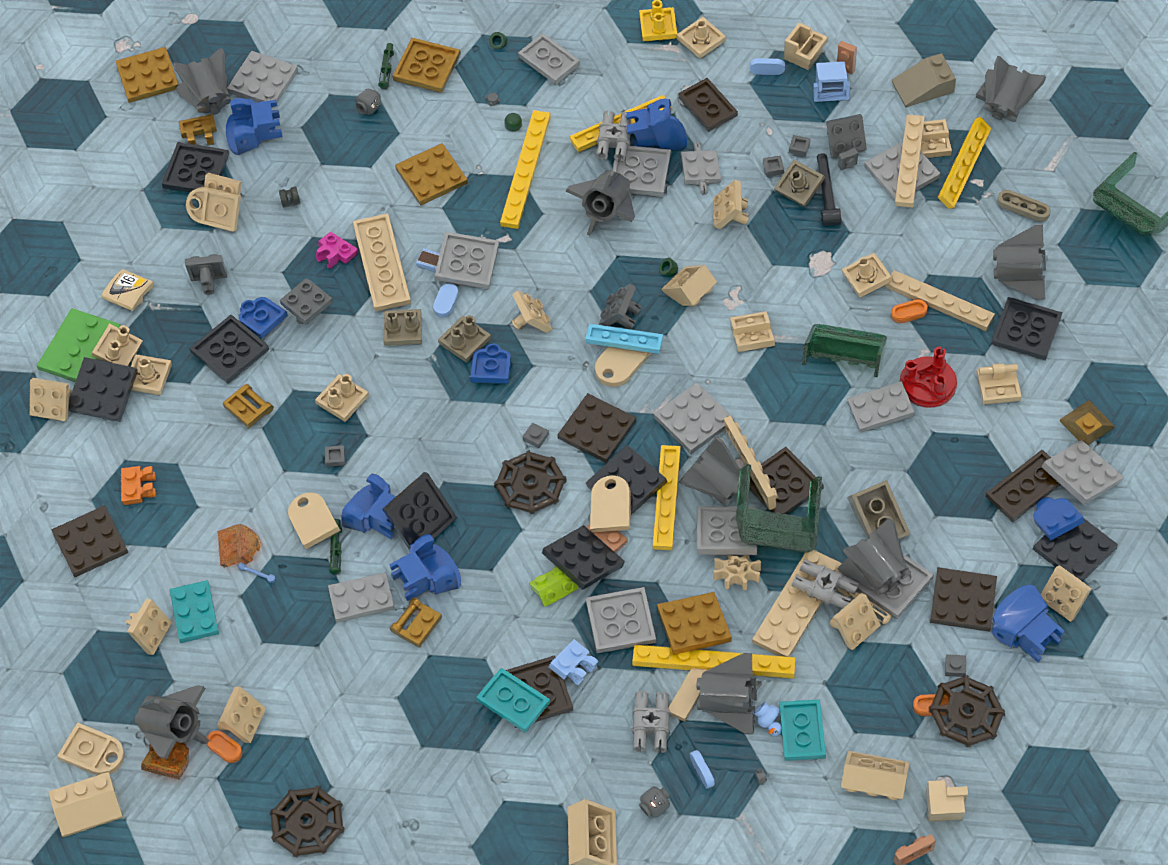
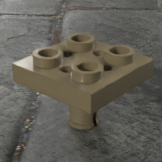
M794 159L774 190L799 205L806 207L825 177Z

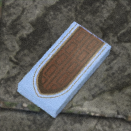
M423 248L416 265L436 272L440 253Z

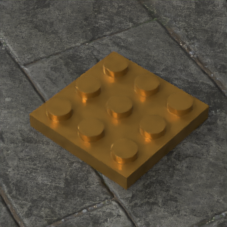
M411 38L393 74V80L442 93L461 55L460 49Z
M166 47L115 61L129 103L174 91L179 86Z
M443 143L395 164L397 172L420 206L468 184V179Z
M715 592L657 604V611L673 655L732 642V636Z

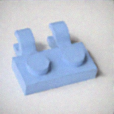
M574 639L550 663L549 668L561 678L565 679L568 676L574 683L579 685L587 673L583 669L576 667L580 664L587 672L591 673L595 669L598 660L593 656H588L590 651Z

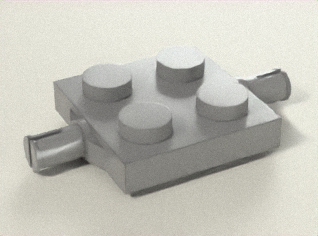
M694 142V151L681 152L680 156L684 184L699 185L700 193L705 195L708 193L707 185L721 182L717 150L702 151L701 143L698 142L697 144V142Z

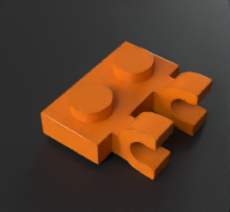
M140 466L121 469V502L123 505L142 503L143 497H156V489L153 488L152 482L146 483L142 487V481L156 480V474L153 472L152 466L145 467L143 470Z

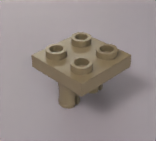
M421 309L384 311V346L422 344Z
M462 316L438 339V343L467 363L477 350L481 349L491 340V334L476 325L473 316Z

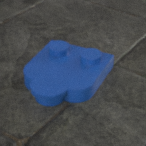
M259 297L254 301L246 300L241 304L239 320L256 336L263 339L288 314L286 310L268 298Z
M489 344L485 349L477 350L473 354L471 382L509 383L510 353L502 350L497 344Z
M1043 498L1038 501L1037 510L1033 513L1035 524L1050 540L1085 522L1081 513L1065 498Z

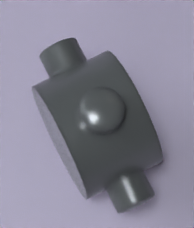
M490 93L485 97L490 106L500 102L496 93Z
M757 769L754 773L758 784L763 785L767 781L763 769Z

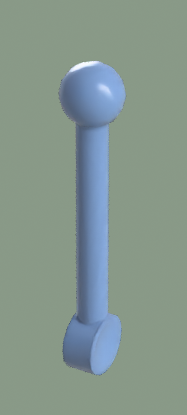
M244 563L238 564L239 570H246L267 579L269 583L275 582V576L272 574L266 575L245 566Z

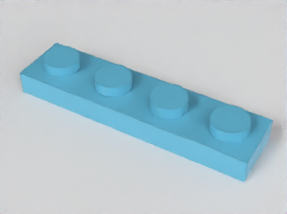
M589 324L586 335V343L656 354H660L663 342V334Z

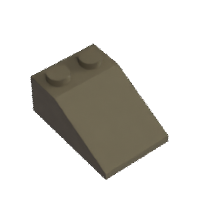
M941 53L923 59L893 78L891 82L906 108L954 93L956 78Z
M887 480L847 497L854 515L868 538H870L869 534L876 531L888 518H891L895 523L899 539L911 534Z

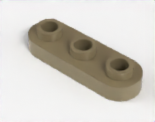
M1003 190L998 195V205L1004 209L1039 222L1046 221L1050 217V207L1043 202L1011 190Z

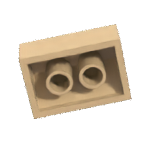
M848 751L841 788H845L849 792H866L870 796L883 795L891 800L903 799L910 762Z
M109 772L48 791L62 837L123 818L114 783Z
M587 799L568 806L569 865H617L616 813L614 809Z

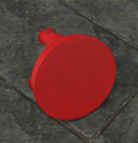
M942 347L934 349L933 357L925 356L906 361L905 367L901 372L900 382L902 381L910 402L917 406L926 408L941 406L951 400L956 392L957 377L951 366L946 363V350L943 348L941 352Z

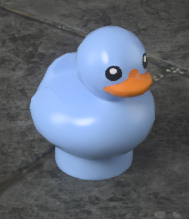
M763 702L754 711V714L757 716V722L761 727H768V734L779 736L782 733L781 724L774 722L779 716V708Z

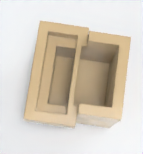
M799 22L785 40L784 59L809 70L822 53L823 47L828 42V37L814 30L811 32V27Z
M945 780L928 781L926 796L929 822L963 820L968 787H946Z

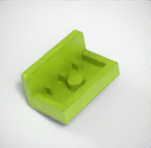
M554 567L544 575L537 576L535 580L529 582L531 589L540 597L545 607L578 589V585L557 567Z

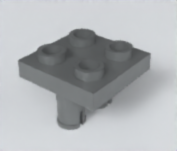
M861 114L826 121L830 155L832 157L839 156L840 153L854 148L857 152L867 150L863 116Z
M211 254L207 257L193 256L185 259V266L190 280L200 281L201 286H203V292L206 295L214 294V279L227 278V270L222 255Z
M308 278L280 299V304L296 317L297 323L305 325L333 303L332 298Z
M628 284L608 296L606 308L600 314L601 320L599 325L610 326L617 322L629 330L633 328L635 320L625 313L628 310L636 316L641 309V305L632 300L636 289L635 286Z

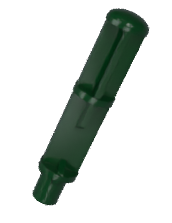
M387 43L383 54L381 72L384 73L383 81H380L379 78L378 86L382 89H386L389 86L392 65L388 61L389 57L394 55V45L392 43ZM386 74H389L388 83L385 81Z
M334 519L340 531L331 535L329 572L333 575L341 573L342 544L339 543V533L342 532L340 519Z

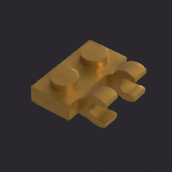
M213 114L179 121L182 138H187L189 144L196 145L194 136L205 134L207 145L214 144L212 132H216L217 129Z

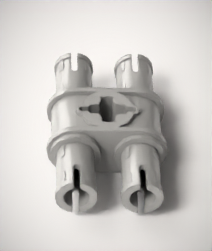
M607 110L603 113V122L599 125L596 157L601 160L602 154H604L603 160L607 159L610 147L616 148L614 158L619 161L621 155V161H624L626 150L630 146V134L627 133V125L631 124V119H627L625 117L626 112H622L620 124H614L615 113L610 111L608 117Z
M806 559L803 560L804 563L801 564L799 571L816 577V580L812 582L796 574L791 585L792 587L806 592L809 597L812 596L825 602L826 605L831 603L843 609L851 602V598L836 593L835 589L841 588L855 595L860 583L844 577L842 572L833 571L827 568L826 565L819 566Z
M641 691L636 692V705L632 711L633 726L631 728L634 734V751L638 752L639 744H641L640 752L646 751V735H655L653 748L655 752L659 753V745H661V753L667 751V735L670 733L669 717L671 716V712L668 709L669 694L667 692H664L663 700L661 699L662 692L656 693V708H648V692L643 691V699H641Z

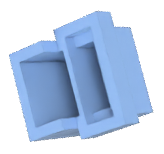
M844 61L816 63L814 102L850 100V83L847 81Z

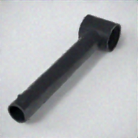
M820 153L817 155L818 170L825 177L821 183L824 210H821L822 225H841L840 208H835L827 154Z

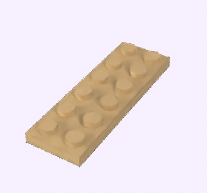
M388 213L353 221L375 312L411 304Z
M809 547L752 639L753 644L778 656H791L823 601L812 596L809 597L806 592L791 586L796 574L812 582L816 580V577L799 571L801 564L804 563L803 560L806 559L819 566L826 565L827 568L840 573L837 568L842 563Z

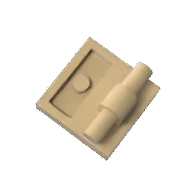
M1004 363L977 369L976 374L983 405L1021 401L1022 396L1016 373L1018 371L1017 364L1004 365Z

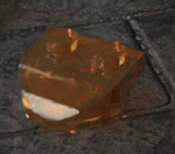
M236 524L217 531L220 565L224 568L239 562L246 565L253 560L252 557L255 552L260 550V537L248 526Z
M176 742L167 759H163L157 755L151 744H149V752L141 763V770L180 780L189 765V748L185 745V742Z

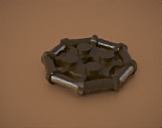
M528 450L526 453L510 460H504L499 476L494 482V488L499 491L505 506L534 514V512L552 504L556 505L559 502L558 498L563 485L567 482L566 476L562 474L555 462L556 459L553 456L547 457ZM531 460H532V461H536V462H540V463H543V464L541 465V464L533 463V462H531ZM524 461H527L526 463H524V466L522 467L515 466ZM551 468L555 476H550L546 470ZM508 471H512L510 479H506ZM530 478H533V482H534V483H533V484H527V482H525V481H526V480L529 481ZM550 483H556L553 492L548 491ZM511 486L513 490V494L511 496L508 494L505 487ZM542 496L547 497L546 499L534 504V500H540ZM517 498L526 499L530 501V504H526L515 500Z
M963 675L961 678L946 683L941 682L937 686L938 690L931 706H929V712L932 713L942 737L946 736L969 748L971 745L989 739L994 740L997 737L996 733L1003 716H1005V710L1002 709L992 685L987 686L969 678L968 675ZM963 686V690L961 692L957 693L951 690ZM969 687H972V688H974V689H976V690H979V691H981V692H983V693H982V694L977 693V692H975V691L969 689ZM944 695H947L950 698L948 704L940 705ZM985 697H988L993 708H989L986 705ZM968 706L973 713L966 714L962 708L965 709ZM940 712L946 713L947 720L950 722L947 726ZM988 715H993L994 718L989 726L986 723ZM953 727L959 728L966 732V736L950 729ZM979 728L985 731L984 733L972 736V732Z
M321 786L288 790V794L269 813L272 821V841L280 844L296 858L300 855L326 853L329 846L345 830L342 819V802L322 790ZM312 796L311 799H308V801L302 802V800L298 801L297 799ZM320 798L329 805L324 807L317 802V799ZM293 801L294 804L290 809L284 812V809ZM331 811L334 812V823L328 822V813ZM311 817V823L303 824V818L308 819ZM280 818L286 819V828L282 830L280 829ZM327 829L332 830L331 833L322 842L320 839L322 834ZM290 834L297 840L296 844H292L284 836ZM315 840L318 844L301 847L302 842L311 843Z

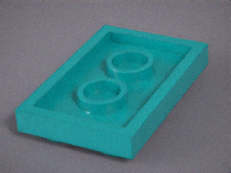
M208 580L169 589L180 643L219 634Z
M503 668L498 670L476 697L479 703L525 733L550 704L549 698Z
M820 699L779 702L784 761L826 759Z

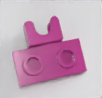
M330 231L318 241L320 248L317 249L316 259L318 262L327 259L329 262L327 268H332L338 263V260L345 264L358 254V249Z

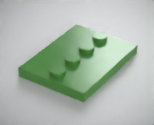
M71 308L38 362V370L76 382L84 357L97 359L91 356L92 351L109 323L118 328L121 324Z

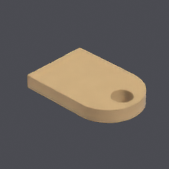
M199 187L188 195L186 209L189 216L198 223L234 232L237 230L241 195L209 187ZM193 199H197L199 201L198 208L193 206Z
M608 346L595 363L596 377L606 386H621L631 379L651 353ZM606 373L613 374L611 378H605L603 375Z
M618 476L601 478L595 483L591 491V532L630 530L631 491L627 482ZM610 483L616 484L613 489L606 488Z
M312 492L304 493L291 502L288 508V516L305 549L340 531L327 504L319 494ZM308 501L306 506L300 507L303 502Z
M77 722L57 757L60 761L94 775L106 772L112 774L121 767L124 761V750L116 738ZM112 755L118 757L113 763L107 762V759Z

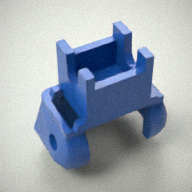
M245 98L230 100L233 114L227 119L226 138L230 150L235 155H241L254 148H258L261 140L283 137L281 129H275V126H280V121L277 119L280 118L279 110L271 109V107L277 106V100L254 103V100Z
M659 99L649 104L646 109L626 112V118L634 119L636 122L627 125V133H633L636 137V140H633V146L649 147L656 145L660 149L683 150L686 148L687 133L679 119L671 116L670 99Z
M372 473L366 479V482L370 484L358 491L343 508L341 524L345 528L363 533L374 529L392 540L394 537L391 531L393 525L382 509L396 496L391 494L390 485L382 477Z
M430 534L421 536L414 544L410 545L411 548L408 555L389 564L391 570L399 567V569L391 573L393 580L400 578L404 583L403 589L405 591L408 590L404 594L407 601L427 590L437 595L442 592L459 589L461 586V576L454 560L444 549L433 544L434 539Z
M1033 585L1022 586L1009 594L999 604L993 617V636L1010 648L1012 646L1015 648L1020 646L1038 663L1042 659L1040 655L1044 653V647L1051 641L1058 645L1061 641L1059 637L1063 635L1064 630L1046 615L1049 605L1046 604Z

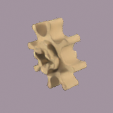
M727 555V560L715 558L714 568L718 570L713 571V579L715 581L725 579V589H729L732 584L736 583L741 585L743 590H747L748 580L760 582V572H757L761 570L760 560L749 562V555L742 557Z

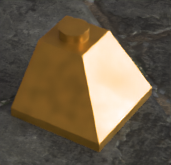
M1090 400L1060 419V422L1078 441L1082 440L1087 445L1115 427Z

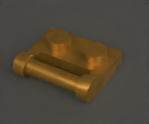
M249 384L243 385L223 402V407L248 428L264 415L270 414L274 408L270 402L264 401L257 395ZM244 396H248L257 405H259L260 408L257 409L248 400H246Z
M413 597L409 601L407 609L389 629L397 636L420 648L442 619V615ZM415 610L419 611L406 630L402 629Z

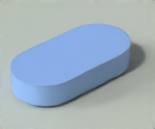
M757 58L750 62V71L757 75H780L785 71V63L780 59Z
M445 284L440 288L433 305L434 313L437 316L446 317L451 314L458 298V289L455 285Z
M697 750L691 752L690 759L705 788L713 787L715 785L714 778L701 753Z

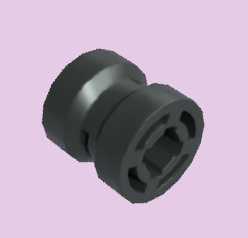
M296 186L291 187L289 190H279L283 208L288 207L289 204H300Z

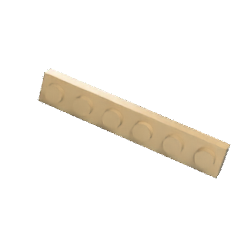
M908 114L906 116L895 206L913 208L925 116Z
M895 270L891 274L892 282L885 285V288L913 300H923L927 306L984 331H987L995 317V313Z
M731 416L724 418L725 431L769 510L776 508L777 492L774 487H770V480L767 474L764 475L762 473V465L760 461L755 460L756 457L753 449L748 448V441L745 435H741L738 422H734Z

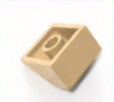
M706 265L685 266L661 290L682 306H695L701 301L700 298L703 295L708 294L713 289L712 287L717 281Z

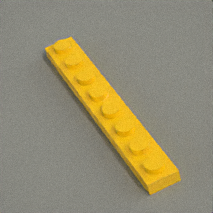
M536 110L532 112L500 221L502 227L519 228L550 122L551 113Z
M634 645L632 665L691 670V668L709 670L743 653L693 650L673 655L669 647ZM752 654L753 673L755 676L794 679L796 657Z

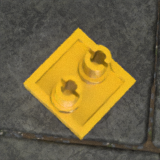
M654 0L652 2V9L639 10L643 41L677 38L674 7L662 8V1Z

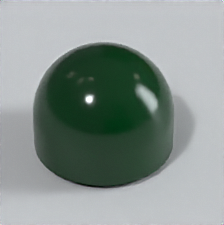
M494 32L489 38V44L494 49H501L506 46L507 37L501 32ZM501 38L500 45L496 46L494 40Z
M509 113L504 119L505 128L509 131L519 130L522 127L520 115Z
M666 258L661 262L659 272L667 277L674 276L678 272V264L673 259ZM670 265L669 269L664 271V267Z

